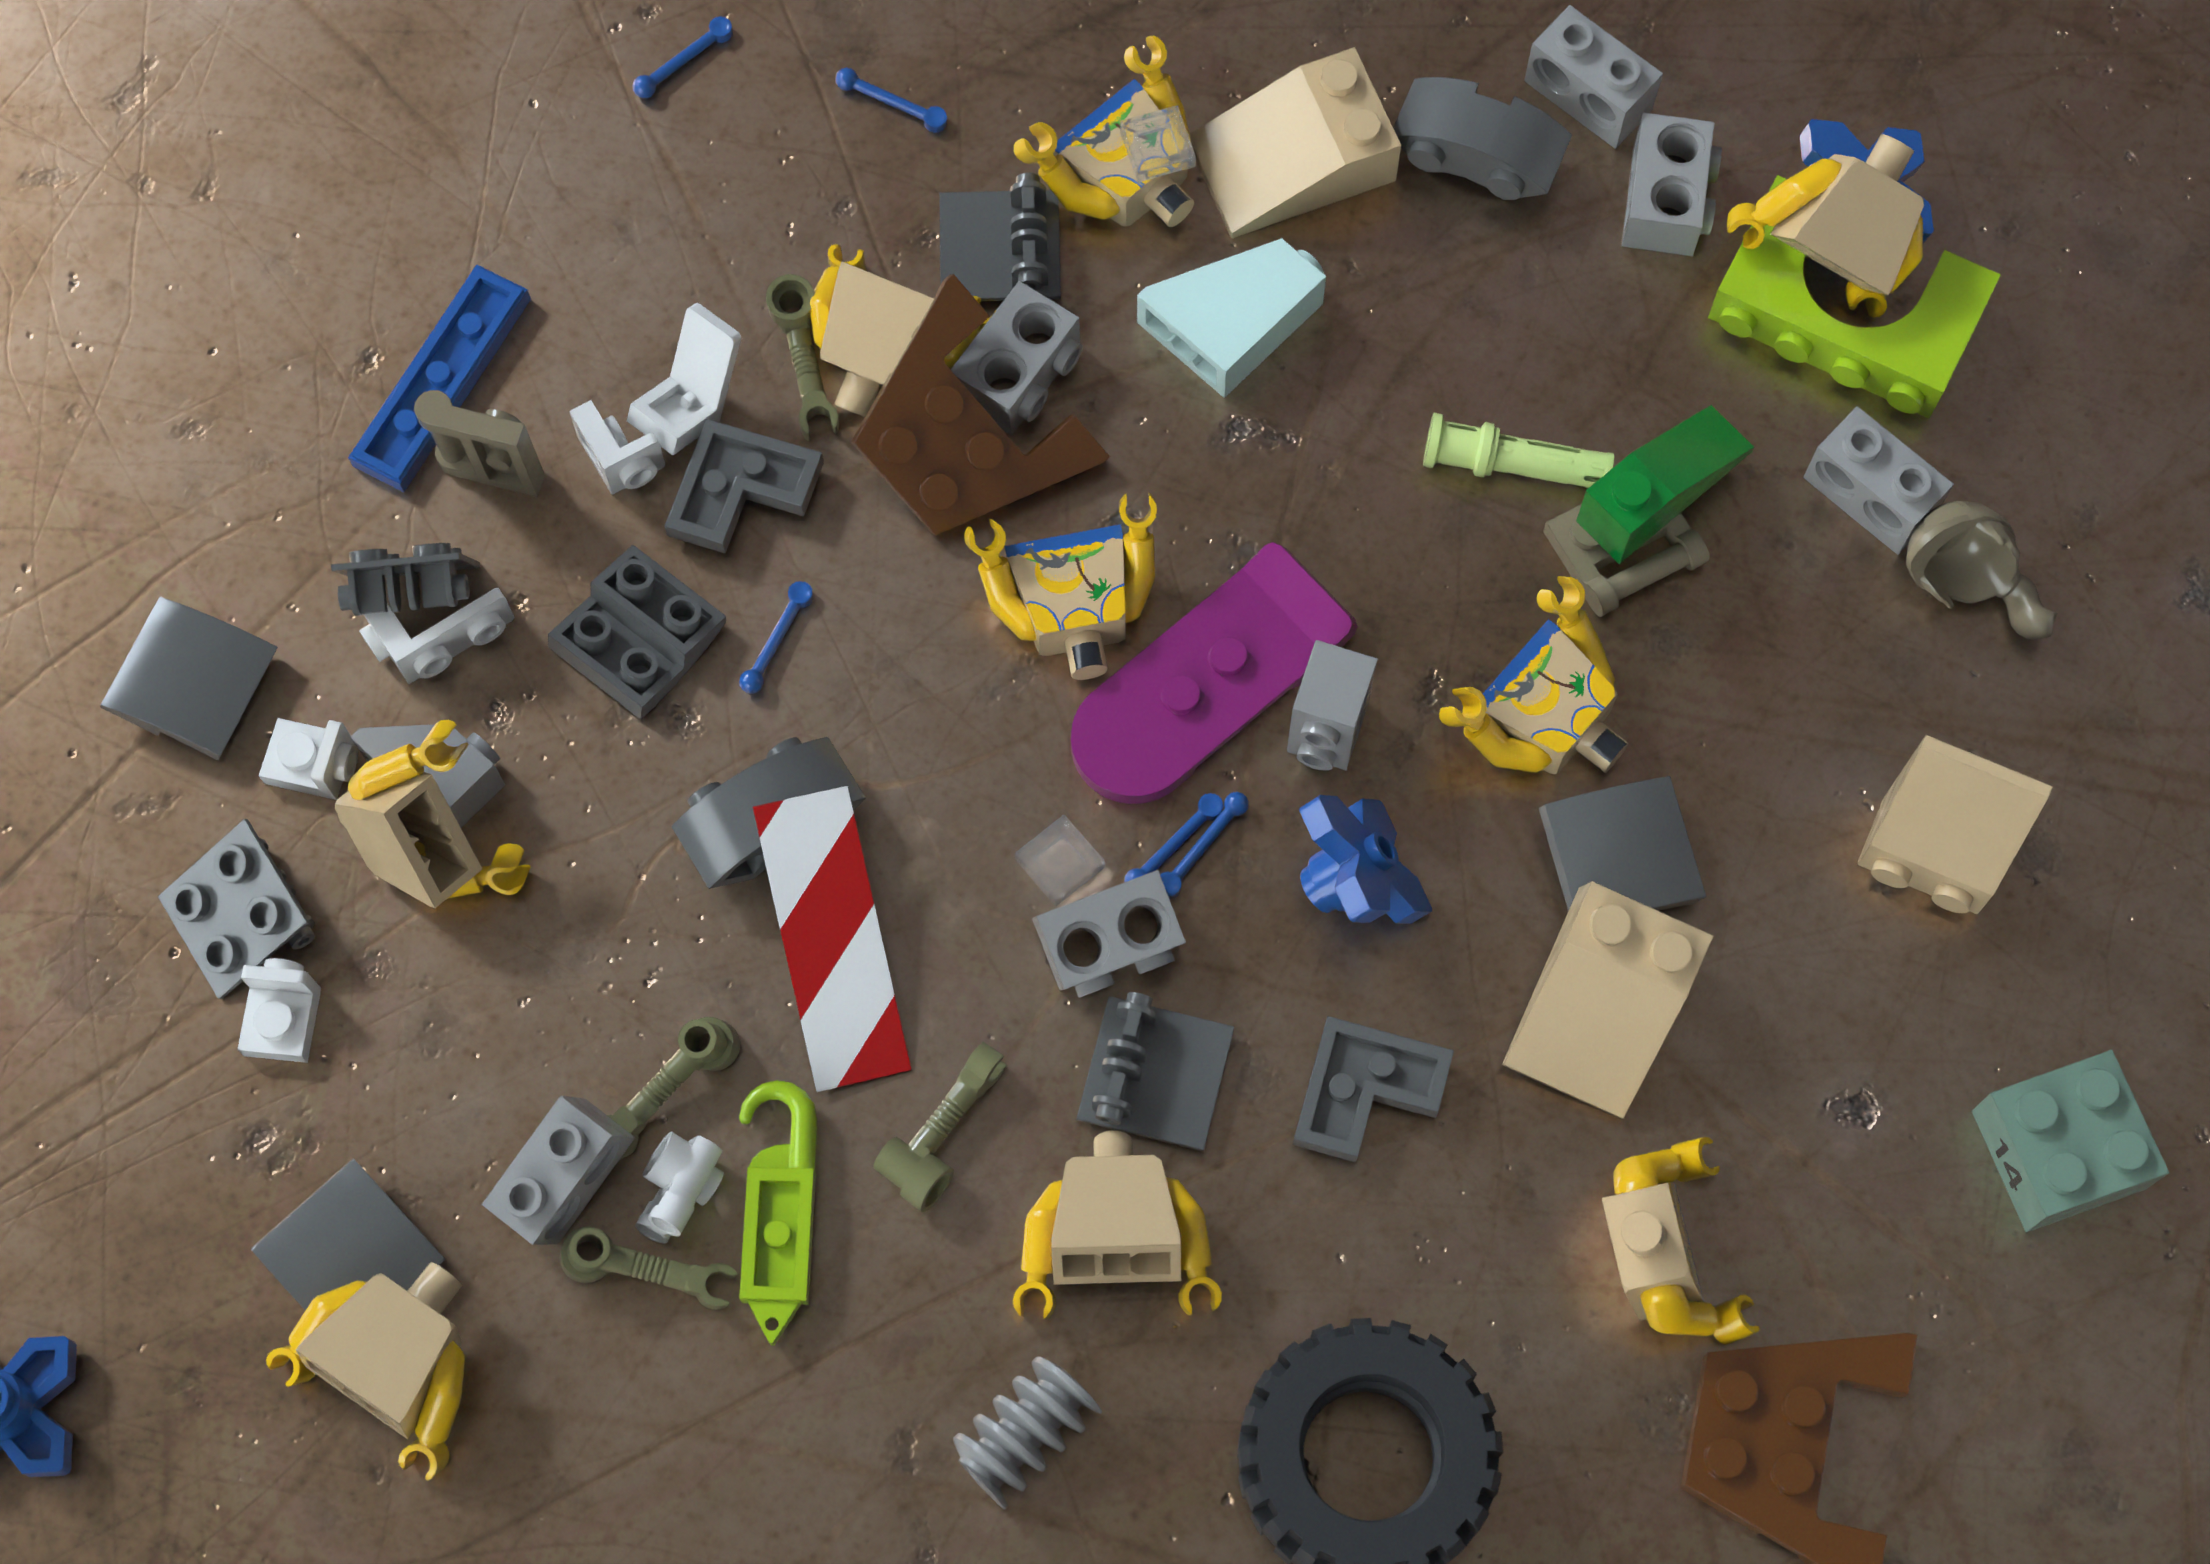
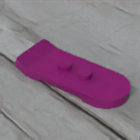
M1274 542L1265 545L1240 571L1085 698L1074 716L1071 728V751L1078 773L1095 792L1107 799L1120 803H1148L1168 795L1191 777L1201 763L1291 688L1301 685L1316 640L1342 648L1356 633L1358 625L1355 618L1287 548Z

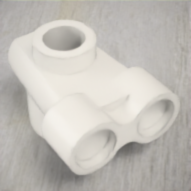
M673 1132L668 1133L658 1145L644 1169L643 1177L659 1186L660 1189L653 1201L648 1202L635 1224L636 1229L647 1238L664 1244L668 1242L671 1235L680 1236L695 1210L693 1206L695 1202L702 1206L705 1205L723 1178L724 1172L715 1167L723 1152L722 1149L712 1141L699 1135L690 1141H686Z

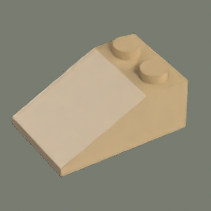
M1355 47L1299 66L1190 133L1191 150L1231 239L1396 181L1401 143Z
M1925 735L1884 796L1857 865L1871 870V875L1883 884L1896 888L1910 886L1931 895L1932 901L1943 909L1955 913H1967L1970 911L1978 914L1993 897L2047 802L2053 786Z
M1593 881L1579 887L1502 1065L1623 1119L1690 992L1713 935Z

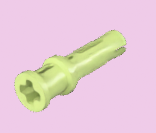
M1433 413L1427 437L1423 467L1433 468L1436 463L1473 469L1474 476L1477 477L1491 476L1492 471L1589 488L1613 468L1614 453L1590 451L1571 446L1500 434V428L1494 427L1493 423L1485 422L1481 427L1448 422L1444 420L1443 414Z

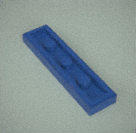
M476 264L349 455L348 459L353 467L402 492L406 491L436 445L431 432L419 424L414 411L415 401L426 391L439 390L450 398L453 406L460 408L530 302L531 297L528 289Z

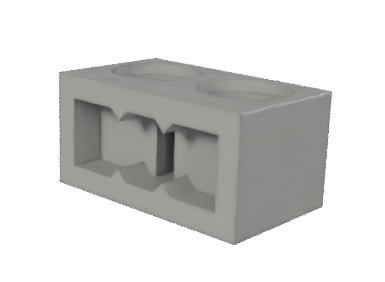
M1569 5L1532 43L1524 81L1616 149L1640 124L1642 113H1650L1653 110L1663 73Z
M1642 113L1634 141L1621 247L1693 256L1700 234L1710 235L1714 221L1716 199L1706 198L1707 182L1716 183L1722 155V147L1712 146L1714 122ZM1666 156H1679L1687 162L1677 163L1671 161ZM1659 208H1673L1677 210L1681 215H1667L1664 212H1662Z
M1018 281L951 371L1001 429L1012 436L1024 419L1031 422L1040 413L1049 392L1047 388L1058 374L1067 375L1077 363L1083 350V345L1080 343L1079 317L1021 281ZM1035 333H1042L1051 337L1050 340L1042 344H1032L1024 340L1027 336ZM1002 378L1011 379L1017 383L1007 390H997L989 386L993 381Z
M1858 406L1817 447L1803 477L1897 555L1908 545L1912 533L1926 515L1935 507L1944 503L1954 485Z
M1319 640L1315 641L1292 708L1287 752L1297 755L1298 761L1317 770L1328 771L1336 767L1347 771L1369 705L1377 658Z
M1158 870L1032 918L1059 991L1074 986L1078 997L1115 984L1111 971L1135 963L1138 974L1175 961L1171 948L1186 943ZM1133 907L1146 908L1156 918L1157 932L1154 938L1146 944L1134 942L1125 932L1124 920L1127 913ZM1073 930L1087 931L1097 942L1098 951L1096 958L1086 967L1073 965L1064 954L1063 944L1065 938Z
M560 1096L481 1205L532 1245L559 1244L635 1137L585 1098Z

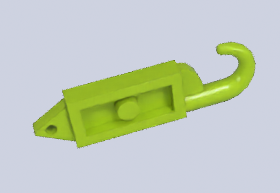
M779 1080L762 1083L753 1089L742 1103L739 1116L742 1124H749L752 1121L755 1110L760 1104L768 1100L782 1101L789 1106L791 1111L790 1144L774 1145L761 1150L752 1158L747 1168L739 1299L742 1303L750 1305L771 1346L777 1343L801 1305H809L818 1123L815 1104L807 1092L794 1083ZM771 1320H776L779 1323L777 1329L768 1330L767 1324Z

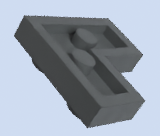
M706 419L664 527L667 536L726 553L746 499L804 516L824 464L822 452Z
M1327 1016L1293 1145L1356 1162L1372 1101L1436 1118L1454 1050Z

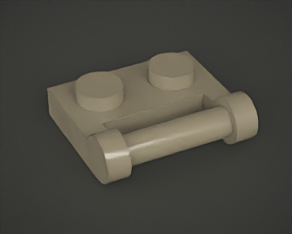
M439 390L426 391L417 398L414 405L415 415L419 424L431 432L437 445L435 450L436 459L440 468L445 473L538 497L545 474L525 424L521 423L518 418L500 410L491 409L487 410L486 414L455 407L452 405L450 398Z
M1581 505L1547 521L1543 531L1571 577L1578 579L1583 585L1586 601L1594 613L1600 617L1619 607V600L1684 567L1688 570H1693L1709 561V552L1704 540L1697 531L1690 528L1681 513L1638 549L1665 536L1671 547L1608 579L1600 575L1598 570L1615 560L1576 522Z

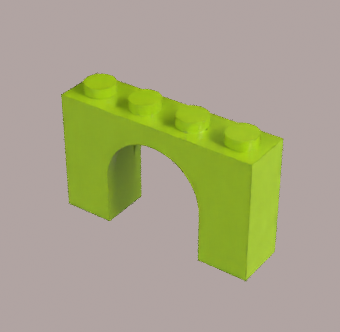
M1777 175L1769 192L1785 181L1786 178ZM1764 226L1765 235L1763 242L1755 249L1743 247L1742 242L1718 288L1708 316L1709 319L1718 322L1725 331L1732 335L1744 338L1751 337L1775 348L1780 356L1796 363L1806 362L1828 372L1834 380L1844 386L1863 388L1885 398L1892 407L1908 414L1918 413L1929 419L1944 393L2001 276L1999 273L1944 250L1919 302L1911 312L1889 325L1872 328L1857 327L1834 319L1815 303L1804 280L1803 265L1807 256L1772 236L1771 232L1775 226Z

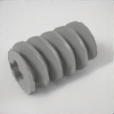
M1037 1356L1031 1364L1038 1383L1019 1375L1013 1379L1012 1385L1019 1399L1018 1402L1003 1395H997L993 1399V1405L999 1417L998 1422L982 1414H977L973 1418L974 1426L980 1438L979 1441L961 1433H958L953 1439L960 1456L958 1460L960 1464L1004 1510L1008 1507V1504L1000 1488L1003 1483L1021 1491L1028 1487L1020 1466L1027 1464L1043 1472L1047 1465L1039 1448L1045 1444L1061 1453L1067 1448L1059 1431L1062 1425L1081 1434L1086 1430L1078 1411L1082 1405L1102 1414V1410L1090 1394L1066 1370L1043 1357Z

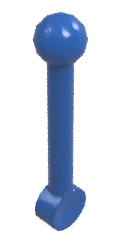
M722 16L712 19L709 23V31L649 76H638L633 82L635 94L640 98L651 97L655 93L658 83L712 43L729 41L733 35L730 20Z
M842 68L837 72L835 81L841 90L850 91L855 89L924 121V126L930 132L938 133L946 128L947 113L941 107L933 106L925 109L859 79L857 73L852 68Z
M798 581L789 587V604L752 669L744 671L740 676L739 685L744 692L754 694L762 689L764 684L762 675L799 609L806 608L812 603L813 592L808 583Z
M1232 792L1227 795L1224 800L1225 809L1172 872H1164L1160 875L1169 899L1176 898L1180 894L1181 880L1233 817L1241 816L1247 811L1249 801L1243 793Z
M1212 793L1203 795L1198 802V811L1141 868H1133L1125 875L1124 883L1156 871L1205 821H1214L1223 811L1222 799Z

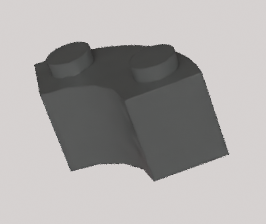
M1445 77L1414 79L1393 127L1401 143V149L1407 154L1409 161L1424 172H1446L1466 177L1487 187L1502 200H1516L1523 197L1548 194L1572 137V134L1560 123L1539 108L1514 96L1511 105H1508L1493 98L1477 93L1479 83Z
M793 737L773 747L766 755V759L743 770L723 784L714 782L697 790L688 799L690 809L671 827L707 887L711 889L753 880L766 869L753 806L848 786L854 811L866 797L829 737L801 743L799 738Z

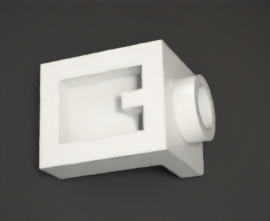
M592 400L569 411L579 441L612 495L624 488L635 489L647 484L655 477L658 470L664 468L665 462L660 443L654 433H648L628 444L616 419L612 415L602 419Z
M278 718L259 777L267 785L337 800L342 782H349L355 772L358 761V748L351 739L350 733L341 722L329 720L327 727L321 728Z
M271 958L265 960L264 967L244 965L241 979L249 986V992L237 1050L245 1057L308 1063L321 987L308 972L304 971L302 964L294 961Z

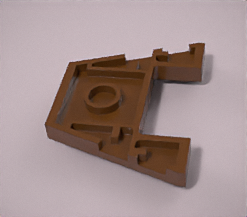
M950 274L941 283L936 292V297L920 325L913 332L912 339L893 372L889 374L851 441L932 535H938L1102 464L1110 457L1075 415H1069L1024 455L950 370L944 361L946 355L990 317L954 274Z
M1900 1333L1707 1352L1703 1356L1681 1489L1754 1533H1761L1798 1555V1559L1806 1564H1883L1887 1535L1821 1520L1817 1515L1837 1384L1904 1398L1909 1394L1918 1335Z

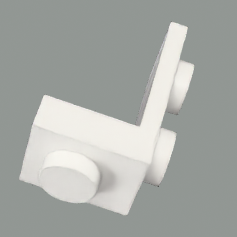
M695 303L687 308L670 377L630 404L627 422L645 435L654 433L660 446L672 455H675L700 436L706 419L720 422L741 342L740 333L699 303Z
M494 588L412 639L394 612L391 611L388 603V612L364 614L369 625L359 631L377 660L381 662L390 656L407 683L411 684L419 678L426 679L441 673L450 665L454 656L472 645H484L496 639L505 630L506 624L514 619V615L500 589Z

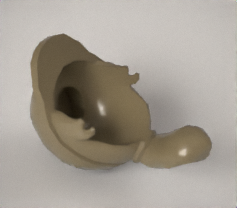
M1955 501L1935 507L1919 523L1908 543L1906 566L1917 586L1931 593L1948 608L1954 606L1951 599L1971 604L1997 596L2006 603L2010 625L2017 634L2032 640L2048 638L2053 633V625L2057 613L2044 608L2035 584L2028 577L2020 574L2018 570L2020 551L2015 542L2016 536L2004 516L1981 503Z

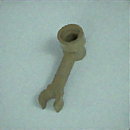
M787 274L776 278L769 285L766 292V303L770 317L787 336L803 404L799 412V425L802 435L810 442L811 437L808 423L813 416H827L831 420L832 429L836 436L840 429V423L836 408L826 399L816 354L814 353L815 349L810 332V300L815 295L813 287L805 278L795 274ZM791 308H799V309H800L799 311H797V312H795V313H787V312H786L787 310H789V309H791Z
M703 1017L687 1022L679 1032L678 1044L680 1049L668 1060L664 1068H661L660 1072L656 1073V1077H652L651 1082H648L647 1086H644L642 1091H639L627 1105L619 1108L613 1115H607L635 1137L620 1159L626 1158L633 1153L638 1144V1135L645 1128V1123L655 1114L659 1106H662L663 1102L667 1101L668 1097H671L672 1092H675L676 1088L680 1087L681 1083H684L695 1070L699 1071L702 1068L709 1071H719L727 1068L735 1061L740 1050V1039L737 1031L731 1024L715 1017ZM708 1032L710 1035L709 1045L705 1050L700 1051L699 1040L703 1034Z
M982 1042L971 1054L965 1067L959 1073L956 1084L945 1096V1100H942V1104L938 1105V1109L934 1111V1114L930 1116V1120L926 1121V1125L921 1127L910 1143L906 1144L898 1137L892 1138L883 1147L874 1162V1169L901 1188L900 1196L921 1212L928 1211L937 1203L949 1186L954 1174L953 1168L934 1156V1153L944 1142V1138L948 1137V1133H951L952 1128H955L956 1123L960 1121L959 1118L963 1117V1113H966L975 1100L982 1097L998 1081L1007 1067V1064L1001 1061L1004 1056L985 1042Z
M581 1227L571 1232L564 1240L560 1251L561 1267L565 1274L574 1281L592 1283L600 1280L610 1272L626 1276L632 1275L633 1278L638 1277L645 1281L650 1280L652 1283L657 1282L659 1285L663 1284L666 1287L696 1296L703 1306L713 1310L726 1308L729 1302L722 1298L712 1297L707 1292L705 1286L707 1278L712 1275H720L724 1278L733 1279L737 1276V1272L727 1264L715 1263L707 1267L688 1265L674 1260L668 1261L666 1258H656L655 1255L650 1256L648 1253L643 1254L641 1251L637 1252L630 1248L615 1245L604 1231L595 1227ZM583 1242H592L598 1246L601 1255L594 1261H586L578 1255L576 1247Z

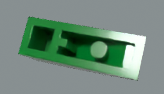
M1710 405L1631 452L1589 487L1585 492L1576 522L1620 564L1753 452L1754 446Z

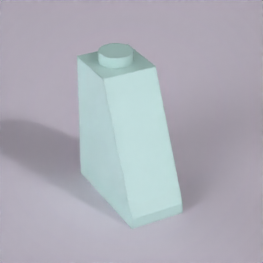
M1281 238L1145 287L1137 295V323L1225 398L1323 304L1326 275H1324L1319 262L1305 250L1296 251Z

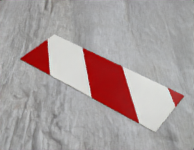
M848 786L753 806L816 1092L912 1070Z

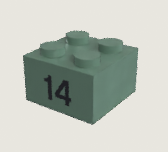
M2113 1050L1991 1092L1972 1110V1114L2026 1233L2146 1190L2169 1173Z

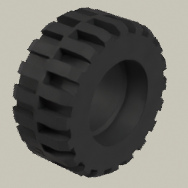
M1371 1318L1351 1319L1349 1326L1334 1329L1330 1323L1312 1330L1310 1338L1300 1344L1295 1341L1279 1353L1274 1365L1269 1370L1265 1369L1254 1387L1248 1406L1246 1405L1241 1425L1237 1458L1239 1459L1238 1480L1242 1498L1247 1500L1252 1513L1250 1518L1260 1535L1265 1534L1275 1546L1274 1552L1287 1564L1292 1562L1294 1564H1448L1463 1551L1480 1531L1490 1514L1488 1512L1494 1497L1498 1494L1502 1473L1498 1472L1499 1458L1504 1453L1502 1432L1495 1430L1492 1417L1496 1413V1409L1489 1392L1481 1394L1473 1381L1477 1373L1464 1358L1457 1363L1445 1352L1448 1346L1447 1343L1430 1334L1427 1340L1410 1333L1412 1325L1391 1320L1389 1327L1372 1325ZM1372 1392L1399 1401L1409 1408L1422 1422L1431 1442L1433 1455L1432 1471L1423 1494L1411 1507L1387 1519L1360 1520L1336 1511L1317 1494L1306 1471L1304 1443L1312 1421L1329 1403L1350 1393Z

